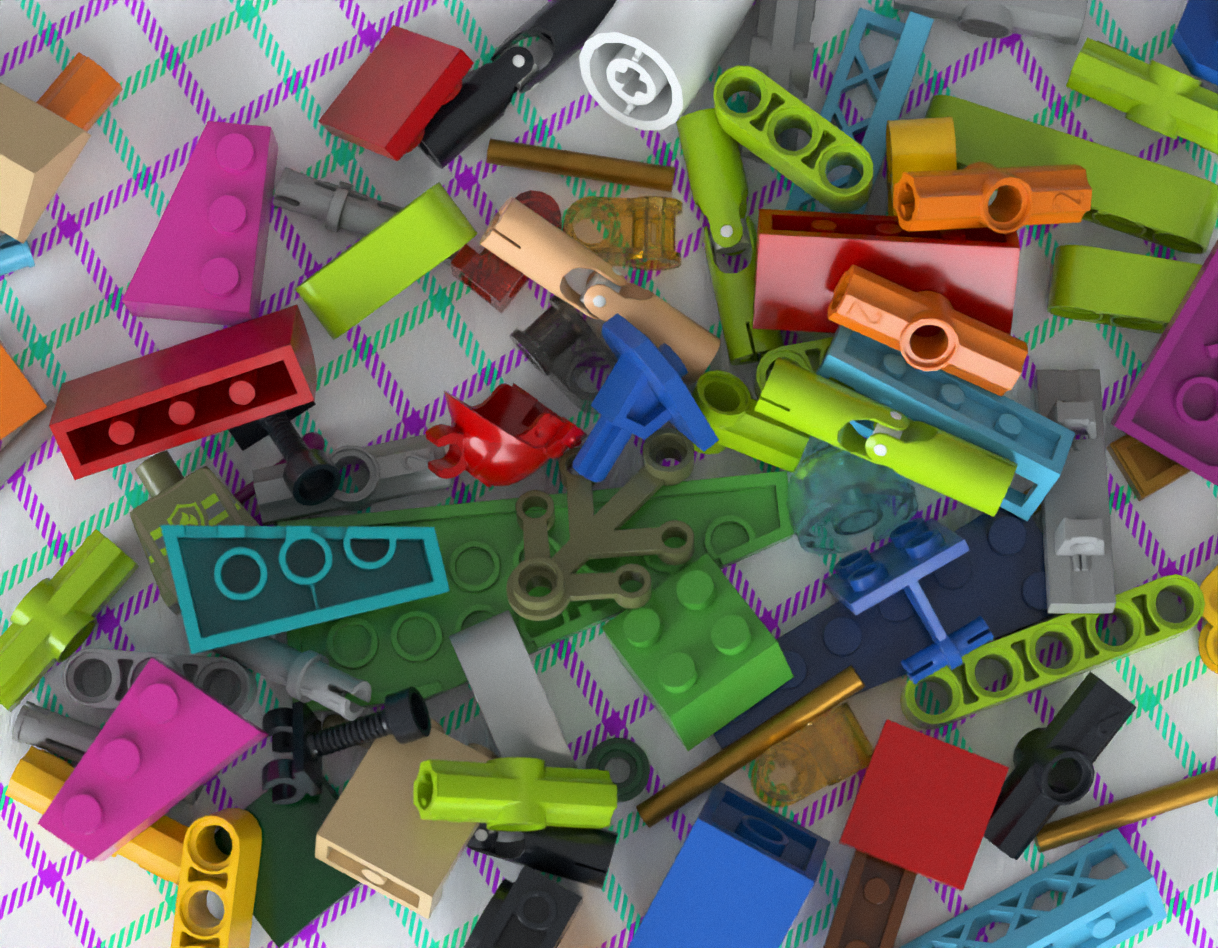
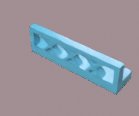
M859 8L820 113L830 123L834 118L838 128L853 140H855V135L866 131L861 145L870 154L873 162L872 190L886 155L887 120H898L934 21L932 18L910 11L906 23ZM866 28L899 40L893 59L871 70L859 49ZM855 61L860 74L847 80ZM887 74L880 92L875 79ZM866 84L876 104L873 114L863 121L848 126L838 105L841 94ZM852 168L851 174L831 182V184L838 188L848 189L858 184L862 176L855 168ZM794 184L785 210L799 211L800 207L814 202L816 199L808 193L805 194L803 189ZM868 201L860 209L849 212V214H864ZM830 209L831 213H842V212H835V211H833V210Z
M839 325L825 358L815 373L826 379L832 377L855 389L856 392L901 412L913 419V421L924 422L1017 463L1015 473L1034 482V485L1027 495L1009 486L1000 507L1026 521L1030 519L1060 477L1075 436V432L1004 395L1002 397L941 369L936 371L915 369L905 361L900 351L842 325ZM850 421L859 434L866 438L872 435L874 421Z
M1115 828L899 948H1112L1165 919L1167 914L1153 875L1120 831ZM1115 854L1126 867L1123 871L1106 880L1088 878L1093 866ZM1048 891L1067 892L1063 904L1050 911L1032 909L1035 899ZM992 922L1010 924L1007 934L993 943L975 941L979 929Z

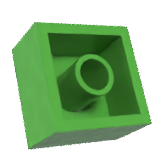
M708 553L653 590L650 600L644 606L637 609H626L601 627L622 665L687 751L693 749L794 677L777 640Z

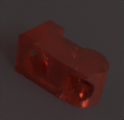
M530 190L520 193L515 197V199L562 230L561 212L558 203L550 195L542 191ZM465 244L450 262L453 276L501 313H503L530 279L486 248L479 254Z

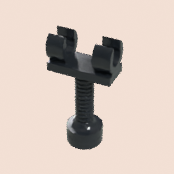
M314 401L228 429L242 452L266 436H270L287 462L283 472V479L298 503L306 506L318 505L332 497L339 488L341 475L329 455L323 450L316 448L308 449L290 422L315 406L316 403Z
M412 686L387 694L385 697V708L382 711H377L376 713H371L370 715H365L353 721H347L346 723L344 722L323 730L321 721L304 702L292 703V708L281 707L268 711L262 718V730L270 734L267 737L272 736V751L278 753L293 752V760L276 759L268 762L262 769V791L272 788V803L281 805L292 804L301 800L305 793H309L311 797L322 793L323 756L388 735H394L400 744L428 737L431 732V722L421 693Z

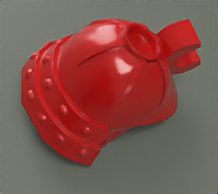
M507 383L500 384L486 400L475 406L463 402L444 390L451 417V426L444 424L435 425L425 431L426 439L435 446L442 447L448 444L450 446L444 457L427 462L428 469L439 478L444 479L456 477L465 470L489 488L492 485L508 486L531 476L550 458L555 460L557 457H561L568 448L579 447L588 435L566 418L560 417L515 383L512 386Z

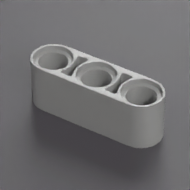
M509 610L450 635V641L501 757L538 758L545 761V767H574V769H578Z
M92 648L84 649L74 654L66 663L62 675L64 688L70 698L78 704L104 710H115L151 657L163 661L208 693H210V683L215 675L222 671H233L241 681V692L236 701L228 706L240 715L248 712L252 707L258 692L256 679L248 668L236 661L220 657ZM103 661L111 670L112 681L105 693L100 696L91 697L82 686V676L90 664Z

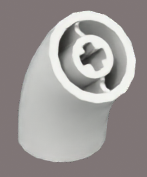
M617 0L600 25L586 40L579 55L581 77L590 95L604 111L625 125L644 131L664 130L677 122L700 92L736 36L755 0Z

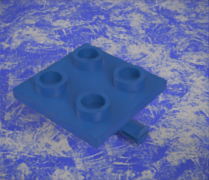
M916 518L902 524L890 533L891 542L871 553L864 549L844 557L834 566L836 573L822 580L828 592L855 615L860 614L896 592L904 590L933 640L931 645L905 660H901L906 674L914 685L945 666H948L950 670L955 669L963 664L962 656L994 640L992 632L988 630V625L980 615L973 621L947 634L918 582L919 579L970 551L962 537L933 518L926 522L923 518Z

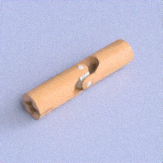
M512 196L501 206L499 212L493 217L481 237L480 245L585 315L607 322L618 313L646 335L657 348L661 344L666 343L684 363L688 373L681 379L688 386L693 385L701 377L720 347V338L653 292L636 284L628 283L619 270ZM576 268L594 270L588 276L586 287L581 295L569 286L564 275Z

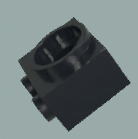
M524 865L515 882L504 878L480 916L464 948H558L583 904V898L529 866Z

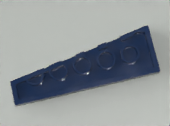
M999 507L994 517L983 513L955 530L954 533L966 541L970 551L918 580L947 634L973 621L980 615L988 625V630L992 632L994 639L1061 614L1047 613L1042 532L1032 517L1026 521ZM904 590L896 592L858 615H855L838 601L776 639L794 677L719 729L713 736L720 748L724 749L850 665L855 668L866 687L849 698L907 676L901 660H905L931 645L933 640Z

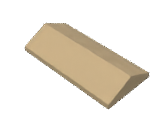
M0 82V230L24 244L91 135Z

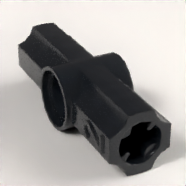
M1090 671L1047 727L1031 730L1019 740L1013 756L1015 768L1003 783L983 837L1012 859L1018 860L1060 805L1073 804L1088 793L1094 780V761L1137 707Z

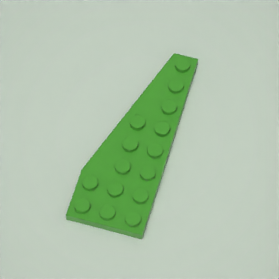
M787 471L682 481L673 486L663 485L619 530L660 527L663 523L672 520L685 522L694 533L695 550L691 559L681 565L666 564L660 560L658 555L589 559L575 574L615 573L623 565L638 564L649 572L653 591L706 553L721 570L793 538L794 530ZM622 487L593 490L594 515ZM567 493L550 494L555 508V522L552 528L548 530L550 559L570 540ZM518 498L277 522V526L435 528L450 589L449 592L287 631V643L289 646L302 653L313 650L325 656L329 661V666L357 679H363L371 685L372 693L369 703L350 693L345 695L346 699L363 708L385 706L387 694L412 686L418 689L424 701H428L468 683L449 636L509 610L528 655H531L614 618L627 608L620 606L614 598L570 601L561 614L544 621L526 619L512 609L507 598V581L512 571L525 560L523 530L519 527L516 516V502ZM532 507L525 512V515L531 518H538L543 516L546 510L542 507ZM671 537L664 542L667 547L674 549L680 548L686 543L684 539L679 537ZM635 580L626 581L621 585V589L626 592H636L643 587L642 583ZM540 586L533 588L529 595L542 597L548 595L551 591L546 587ZM292 697L293 703L299 702V700ZM314 700L306 703L313 713L333 711Z

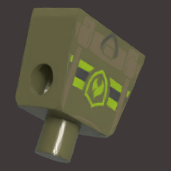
M163 451L148 458L135 469L151 498L134 508L129 514L162 599L166 606L177 615L181 612L160 525H260L207 466L199 468L184 478L170 453Z

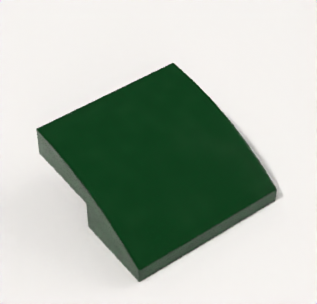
M323 774L321 794L311 797L309 793H305L301 800L292 804L281 805L272 803V788H270L243 809L250 812L257 819L262 830V847L253 916L278 948L292 941L334 904L344 900L363 884L315 858L316 834L340 797ZM221 827L214 833L215 843L223 854L230 856L233 848L232 838L229 832Z

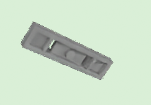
M1057 369L1036 370L1034 377L1035 412L1075 432V435H1088V439L1072 441L1060 477L1041 502L1047 613H1113L1116 605L1100 369L1072 371Z

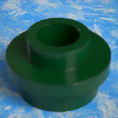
M624 738L607 739L599 743L590 752L585 769L605 770L606 765L611 760H624L630 767V775L625 781L614 784L617 785V803L630 801L636 798L648 783L650 774L648 758L642 748L633 741Z

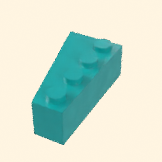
M160 525L191 654L450 591L434 527Z

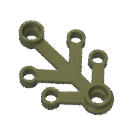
M662 428L655 431L643 444L644 466L595 515L592 487L596 482L590 481L582 475H573L568 472L581 448H573L566 451L560 458L559 472L561 482L567 488L570 540L550 559L548 530L552 528L555 522L553 499L549 494L540 490L527 491L518 498L516 502V516L518 525L523 530L525 560L512 571L507 581V598L512 609L526 619L544 621L561 614L570 601L614 598L620 606L627 609H637L644 606L651 598L652 586L649 572L641 565L626 564L619 567L615 573H575L589 559L658 555L660 560L669 565H681L691 559L695 550L694 533L685 522L672 520L663 523L660 527L619 529L663 485L673 486L679 484L691 475L695 464L693 442L675 428ZM666 458H672L679 462V464L670 467L661 466L658 463ZM532 507H542L546 510L545 514L538 518H531L525 515V512ZM671 537H679L686 541L685 545L676 549L669 548L664 544ZM630 580L643 584V587L636 592H626L621 589V585ZM540 586L546 587L551 591V593L542 597L529 595L533 588Z

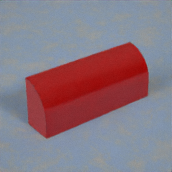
M759 209L754 274L753 329L836 333L840 324L828 319V308L832 301L834 290L843 273L847 272L854 264L913 292L932 291L940 293L950 301L955 311L1011 335L1020 257L1017 231L1007 234L997 233L987 227L906 231L899 226L898 216ZM931 324L923 325L913 333L921 337H932L938 334L942 328Z
M296 304L62 383L49 427L74 480L315 401L317 387L316 364L309 335L299 307Z

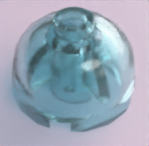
M822 440L812 448V453L804 458L790 477L786 503L793 532L798 537L801 548L805 552L819 555L840 554L855 550L847 538L869 531L873 532L874 542L887 538L897 527L909 522L917 513L919 506L912 480L898 474L892 468L872 463Z

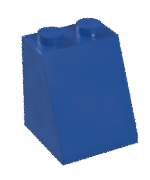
M719 782L709 794L628 948H779L816 882L830 841L726 784Z

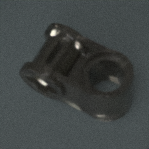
M553 295L549 299L550 307L524 331L516 328L509 337L526 359L545 377L548 376L577 408L585 413L600 414L591 406L598 392L590 393L579 388L577 385L578 378L582 372L594 367L605 369L611 373L618 359L593 333L588 323L572 305Z

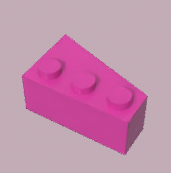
M216 121L207 122L122 299V302L133 317L234 326L259 317L279 149L271 127Z
M151 657L37 824L89 860L105 861L168 813L173 806L198 787L207 783L219 774L224 767L270 734L163 661Z

